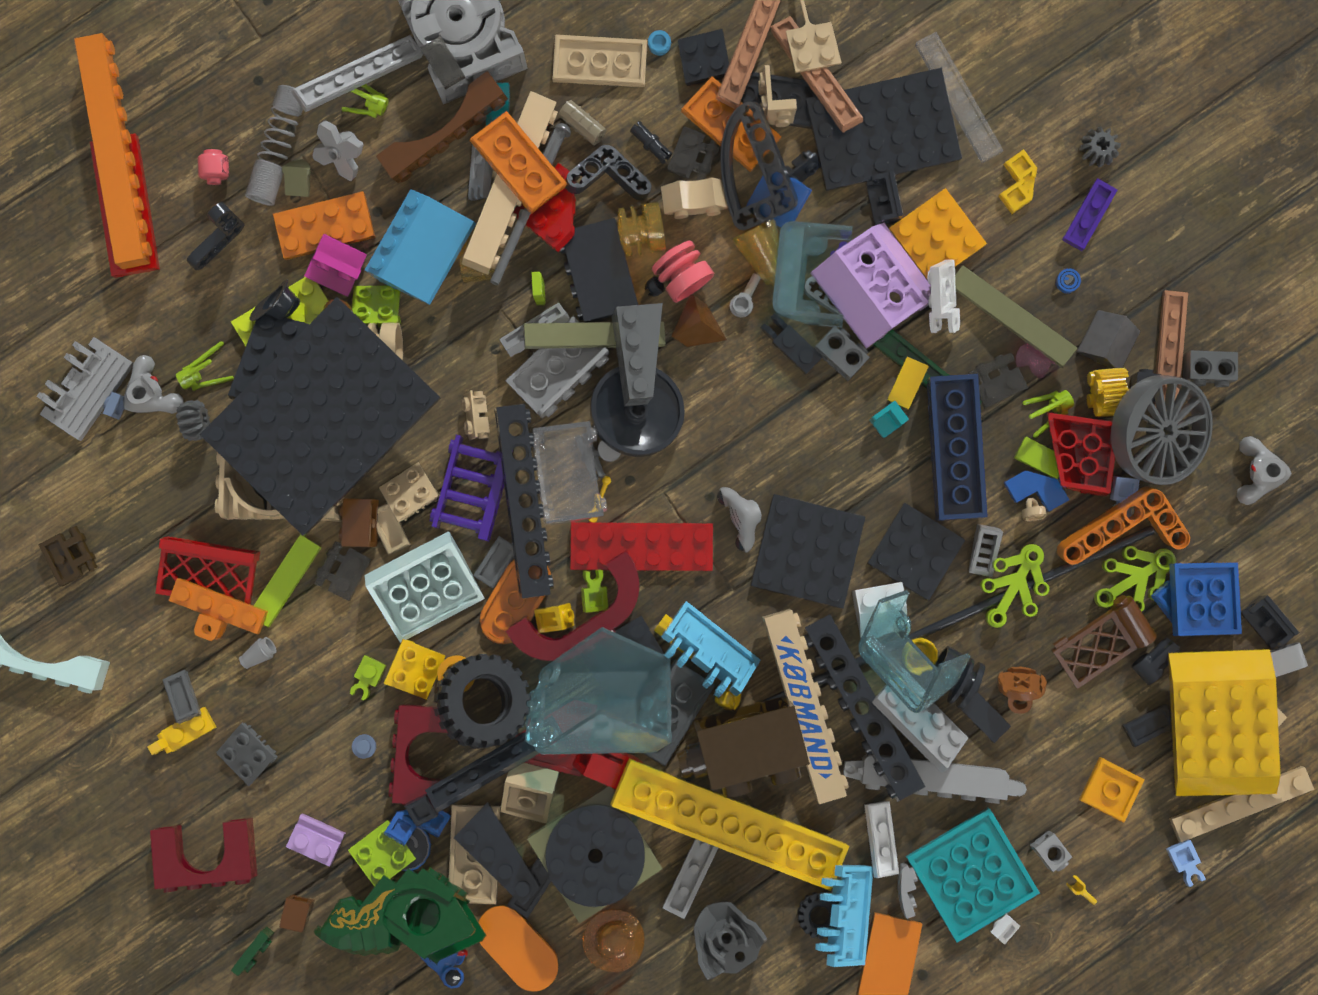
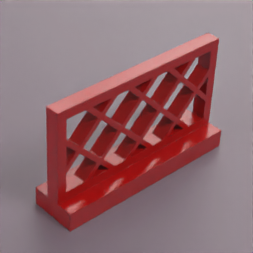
M170 536L160 539L159 548H161L155 594L171 596L172 590L163 589L164 579L171 575L176 582L179 577L174 571L184 565L191 574V577L186 581H191L194 578L198 585L209 588L217 582L224 591V595L234 598L231 592L240 586L246 593L245 603L251 605L256 565L260 559L261 551ZM168 553L176 554L181 561L173 569L167 563ZM194 557L199 558L204 564V567L196 573L188 564V561ZM217 561L223 562L228 569L219 577L211 567ZM240 565L250 566L248 577L244 580H241L234 571ZM206 569L215 579L207 586L197 576ZM229 573L238 583L230 590L221 581Z

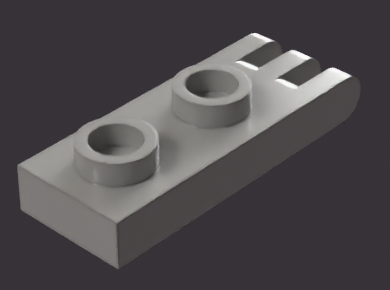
M472 144L468 198L471 201L488 198L493 171L489 163Z

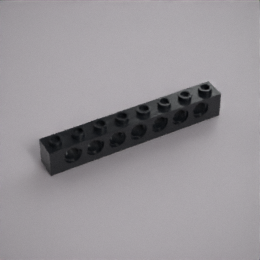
M525 404L496 407L494 414L519 598L551 595L550 589H554L552 575H548L547 566L550 565L549 551H545L544 542H547V532L545 527L542 528L540 519L544 518L543 505L538 504L537 495L541 494L539 480H535L534 471L538 469L536 457H532L531 447H534L533 433L528 431V424L531 423L530 410L525 409ZM511 424H517L521 428L519 436H512L510 434L509 426ZM515 447L523 450L524 457L522 460L513 458L512 450ZM518 471L526 473L527 481L525 484H519L516 481L515 475ZM522 494L530 498L531 502L527 508L519 505L518 500ZM525 518L531 519L534 523V527L530 532L522 528V521ZM528 542H533L537 546V551L532 556L528 555L525 551V546ZM533 565L540 569V575L537 579H531L528 575V570Z
M831 615L805 627V635L803 636L808 648L813 647L817 654L814 656L818 667L820 669L824 668L828 674L826 681L832 691L836 689L840 696L837 701L843 712L848 711L852 719L849 720L853 731L855 733L859 732L864 741L861 742L865 753L867 755L871 754L876 763L873 764V767L878 776H883L888 785L885 786V789L890 798H895L899 802L925 788V784L889 719L872 703L876 696ZM824 639L830 640L833 648L831 650H823L820 647V642ZM839 660L843 662L845 669L837 672L833 670L831 663ZM847 681L853 682L856 685V691L847 693L843 688V684ZM857 703L866 704L868 712L864 715L858 714L855 710ZM869 724H875L879 727L880 733L878 736L868 734L867 726ZM886 745L891 749L892 754L890 758L880 756V746ZM899 767L904 773L902 780L893 779L891 776L892 768Z

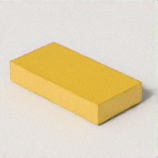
M907 356L887 400L891 402L896 401L898 405L909 409L929 366Z

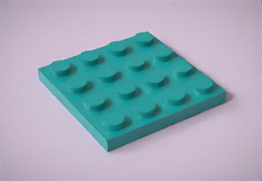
M990 808L984 809L906 856L957 943L1040 894Z

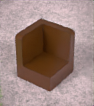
M297 895L287 897L279 927L303 932L308 913L313 909L315 900Z

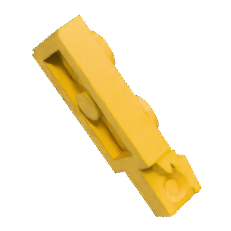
M206 707L200 709L202 715L193 717L181 724L174 723L162 730L157 735L159 740L148 746L151 755L163 750L167 754L175 752L217 728Z

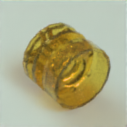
M658 202L642 204V215L637 216L634 206H630L631 217L626 218L624 207L618 208L617 226L620 242L627 258L633 257L631 246L636 245L638 256L642 255V244L646 243L651 253L666 251Z

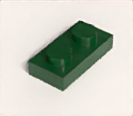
M268 927L261 930L230 971L237 976L241 975L244 971L249 973L257 963V960L254 959L259 952L264 953L273 942L270 938L274 932Z

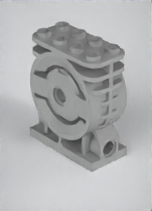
M398 0L418 47L430 61L428 70L443 104L465 96L468 85L486 71L497 82L528 69L524 51L514 31L505 28V17L500 0ZM454 16H462L459 21H452ZM486 18V22H485V25H484V27H483V30H482L481 33L479 34V32H480V30H481V28H482V25H483V19Z

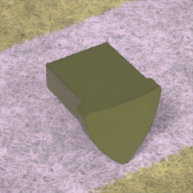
M298 159L285 164L282 167L285 195L309 197L311 173L309 163L303 159Z

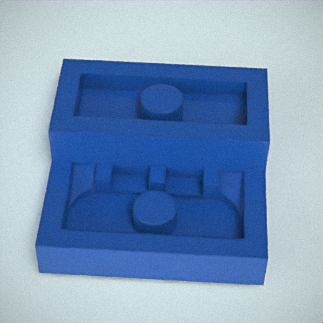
M775 172L772 176V182L776 186L781 185L783 182V176L779 172ZM762 176L746 206L771 196L764 176ZM795 178L790 179L798 197L796 208L769 220L786 231L791 229L812 192L810 188ZM787 186L783 189L776 190L777 194L780 192L783 193L784 200L781 201L782 205H787L789 207L788 203L791 201V198L785 197L783 192L785 190H788ZM764 203L761 205V215L764 217L770 215L771 207L768 204Z

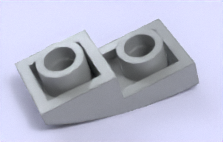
M904 862L899 866L898 897L902 913L908 919L916 916L914 908H917L912 893L908 894L907 892L916 889L914 882L918 881L913 867L909 868Z

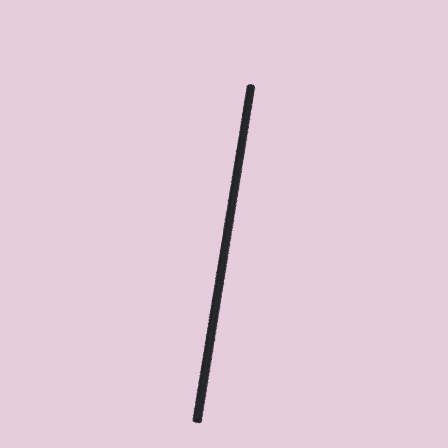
M1151 525L1107 544L1078 564L1065 563L1043 573V580L1047 583L1155 534V531ZM1033 578L1027 581L1029 590L1033 589L1035 584ZM1006 591L859 656L855 660L859 667L905 647L913 639L925 638L1000 603ZM842 664L833 668V670L841 672L845 669V666ZM824 672L813 677V682H818V685L827 682L826 677H828V674ZM782 691L762 701L785 696V693Z

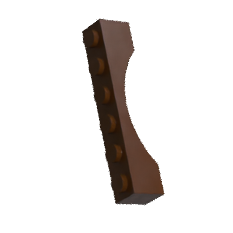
M486 71L468 85L467 93L460 109L442 129L420 140L394 142L376 157L394 181L397 183L407 181L413 175L412 172L419 167L423 168L428 165L434 155L445 152L451 142L455 139L463 138L472 126L483 123L487 118L486 116L492 111L501 109L508 98L490 73Z

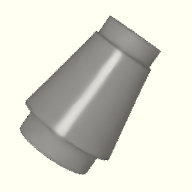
M259 638L239 657V661L244 668L248 669L273 658V654L276 653V647L269 638Z

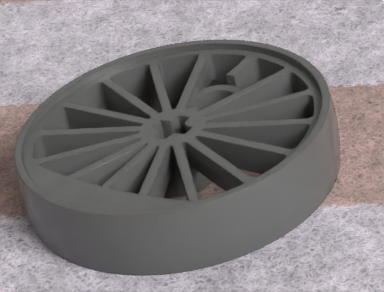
M1169 375L1150 376L1133 385L1118 404L1111 427L1112 449L1121 468L1127 474L1140 481L1158 485L1173 484L1189 476L1203 460L1212 436V412L1205 394L1194 383ZM1167 384L1166 396L1164 400L1162 386ZM1176 388H1179L1180 391L1175 399ZM1153 397H1155L1156 407L1152 402ZM1146 409L1149 411L1152 419L1144 414ZM1191 411L1192 416L1183 419ZM1141 419L1147 422L1146 427H1138ZM1192 423L1191 430H1179V428ZM1136 431H1146L1147 435L1133 440ZM1143 443H1146L1134 456H1132V448ZM1174 454H1175V456H1176L1177 459H1178V461H1177L1176 463H1175V460H1174ZM1147 455L1140 469L1138 463ZM1166 461L1167 470L1164 471V464ZM1155 462L1153 475H1149V472Z

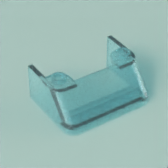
M790 221L781 227L773 293V309L778 315L804 324L832 327L843 326V315L820 313L818 304L814 301L803 300L807 256L823 254L827 249L828 239L851 241L853 226Z
M905 590L878 600L859 642V652L862 658L908 709L914 713H919L930 707L958 682L971 656L967 653L940 663L936 667L908 637L911 630V621L902 609L910 593Z

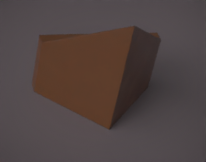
M690 295L671 337L686 347L727 340L709 307L696 296Z

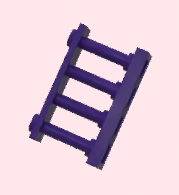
M456 435L455 440L452 439L449 444L448 453L451 456L437 508L432 509L430 522H433L432 527L440 529L441 522L475 530L479 534L478 539L490 542L504 489L500 451L494 453L463 445L464 438ZM464 454L494 462V465H497L495 474L489 476L456 467L459 455ZM453 477L488 485V488H491L489 497L480 498L450 490ZM447 499L481 507L485 511L483 520L474 521L444 513Z

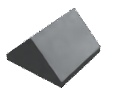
M1098 310L1077 352L1110 369L1122 368L1140 330L1127 316Z

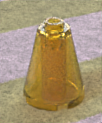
M774 219L732 239L734 245L766 285L771 284L772 287H775L785 282L783 277L787 276V271Z

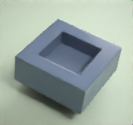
M111 392V395L104 402L103 414L120 420L124 410V396Z

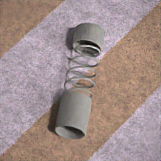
M279 85L272 104L273 107L271 108L272 113L276 117L268 119L269 125L273 128L264 131V134L270 140L261 142V146L266 151L257 153L260 160H256L254 163L255 165L252 169L245 194L247 198L265 205H274L284 173L282 172V167L263 160L259 154H272L283 159H288V157L270 151L264 147L263 143L273 142L287 148H292L287 143L274 140L266 132L279 131L288 136H295L291 132L276 128L270 123V120L280 119L292 125H299L296 121L280 117L273 109L275 108L293 116H300L303 108L292 94L294 87Z

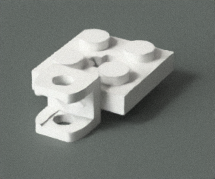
M944 260L931 266L927 276L928 283L931 284V294L929 295V307L932 308V311L929 312L931 333H937V331L941 330L942 318H948L949 333H955L960 328V309L954 308L956 307L954 260Z

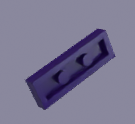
M1097 178L1068 227L1062 241L1083 251L1118 189Z

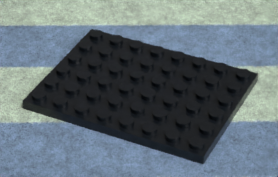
M336 297L199 435L302 536H306L441 397Z

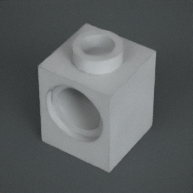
M1047 831L1030 845L1047 869L1052 872L1064 869L1069 864L1068 860L1072 858L1057 836L1050 831ZM1056 847V857L1049 859L1047 855L1049 849Z

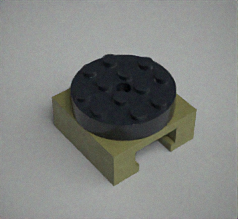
M607 785L542 826L527 838L547 870L554 886L565 899L579 924L607 905L621 900L633 888L663 869L629 814L610 805L615 792L612 787ZM594 848L601 850L602 857L600 861H591L588 858L589 851Z

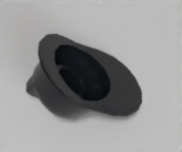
M287 279L255 307L249 317L250 321H255L264 314L277 319L287 318L293 314L300 305V299L287 287Z

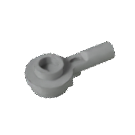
M753 273L744 292L731 299L730 310L736 317H746L752 312L753 302L751 296L761 279L758 274Z

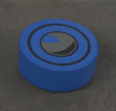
M1065 269L1056 277V286L1063 293L1074 292L1081 283V277L1074 269Z

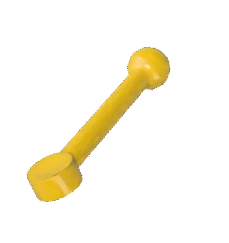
M609 476L603 477V485L593 513L588 517L592 523L598 520L597 513L607 485L611 483Z

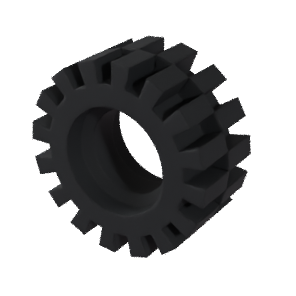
M814 892L812 893L813 895L805 896L806 899L800 902V907L797 910V917L801 928L814 939L815 937L818 939L825 937L817 934V928H837L830 926L832 904L838 903L836 901L820 900V894L823 892L818 894ZM818 906L825 907L829 912L827 922L821 925L813 923L810 917L812 910Z

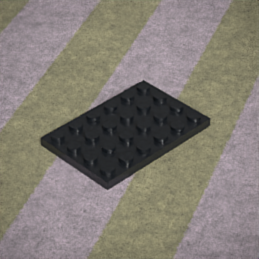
M942 67L845 89V93L862 115L863 122L843 133L817 96L806 98L805 100L826 191L864 183L871 180L870 176L894 171L895 175L962 159Z

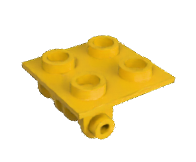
M402 639L384 684L427 700L437 677L438 668L444 661L445 655L415 644L410 640Z

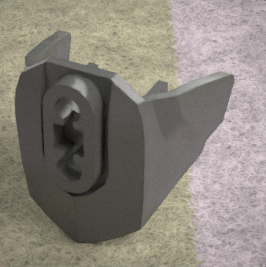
M716 902L706 905L699 914L694 926L698 963L707 980L713 979L721 973L736 974L757 959L761 946L767 942V937L759 926L747 919L731 902ZM730 933V940L724 939L722 935ZM741 951L744 953V957L737 959L735 954Z

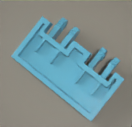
M687 601L681 606L661 636L668 643L674 639L664 655L668 659L675 654L678 647L684 651L676 663L680 668L687 662L692 652H695L691 661L706 673L709 672L702 684L706 689L713 684L716 677L721 680L714 693L717 698L725 692L730 682H733L729 691L737 697L760 662L759 658Z
M835 865L834 876L841 878H822L821 884L833 886L832 893L820 894V900L839 901V904H832L830 926L837 928H817V934L825 937L828 936V943H817L815 950L823 952L835 951V954H827L828 966L865 965L873 866Z

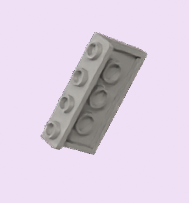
M573 316V317L570 319V321H568V322H566V323H580V322ZM606 347L540 348L506 382L542 419L545 416L550 417L558 409L556 405L562 399L564 401L568 400L575 393L573 389L579 383L583 385L591 378L592 374L590 372L596 367L601 368L609 360L607 357L609 350Z
M901 669L888 678L886 685L872 701L941 773L948 769L968 740V737Z

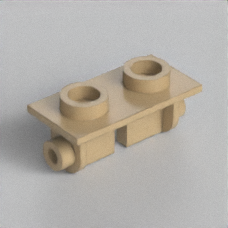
M470 390L462 398V410L466 412L465 434L468 435L469 441L477 437L479 439H486L490 433L488 417H479V413H487L486 396L483 395V391L473 392Z

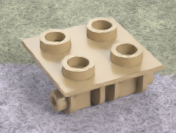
M419 462L379 487L398 522L402 520L407 521V518L415 514L414 512L418 514L420 508L424 510L425 505L436 502V498L440 497Z

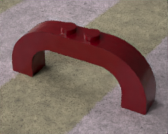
M625 550L606 563L618 585L617 596L609 607L573 631L558 638L547 637L539 633L526 615L505 630L511 641L518 649L533 658L555 661L573 656L581 650L585 653L596 646L595 641L599 638L607 639L616 632L614 628L623 623L631 614L639 596V576L628 552Z

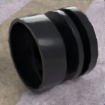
M946 646L940 653L933 670L929 673L925 684V691L940 698L948 690L947 702L952 704L956 701V707L962 710L978 692L985 672V665L981 662L974 665L975 661L971 657L961 665L963 654L950 646Z

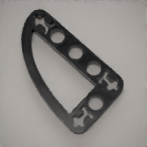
M754 101L741 104L730 116L723 133L721 175L733 223L738 229L747 230L792 211L798 204V197L763 108ZM749 107L756 109V112L753 113V117L755 121L760 120V124H754L753 126H750V123L755 122L752 116H747L746 114L749 111ZM741 121L771 196L744 208H741L733 171V146ZM757 128H762L765 131L766 135L762 141L755 139L754 133ZM766 150H771L774 153V160L770 164L766 163L763 159V154ZM775 172H779L783 176V182L779 186L772 182V176ZM787 186L788 190H785L783 192L785 197L791 198V201L788 203L789 207L787 205H782L781 201L784 200L783 193L780 192L777 194L776 190L783 189ZM764 203L771 207V213L768 217H764L760 213V207ZM754 213L756 216L749 219L747 224L740 221L743 218V214L747 216Z

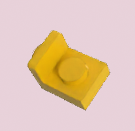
M570 603L534 610L539 633L559 631L574 626V612L571 609Z

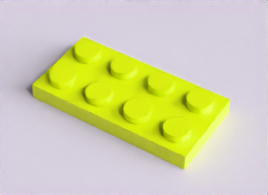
M304 277L288 287L300 299V305L287 318L310 324L323 311L324 305L329 300L318 283ZM255 307L231 321L245 346L255 324V321L249 320Z

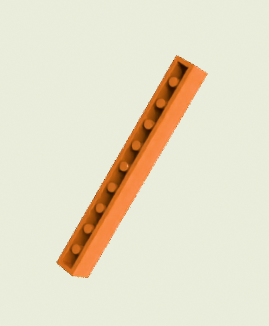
M102 33L74 38L114 262L122 269L150 264L149 256L152 255V250L149 242H146L145 233H148V228L145 220L142 219L141 211L144 210L142 199L138 197L137 188L140 185L138 177L133 171L135 158L129 149L131 136L125 127L127 114L121 105L123 92L117 83L119 70L113 61L115 48L112 41H109Z

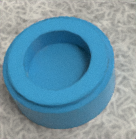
M662 30L654 31L648 38L649 50L659 56L666 54L671 47L670 36Z

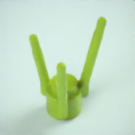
M364 84L361 87L370 92V94L358 89H354L351 92L366 99L365 107H368V110L342 107L344 112L369 115L376 118L377 114L383 116L389 99L384 94Z
M220 341L190 365L184 367L182 371L176 373L177 380L184 390L191 387L195 391L202 387L234 380L233 376L199 383V380L202 379L199 371L212 363L211 359L203 361L222 347L224 342Z
M1067 390L1060 393L1054 391L1050 394L1022 402L1023 405L1049 400V405L1030 414V419L1050 410L1054 413L1058 412V414L1067 415L1069 413L1068 409L1074 407V400ZM1049 422L1045 423L1041 428H1039V430H1037L1033 434V437H1038L1041 433L1048 429Z

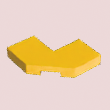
M1024 149L1003 164L1016 181L1015 184L998 196L1011 214H1014L1031 202L1033 198L1037 167Z

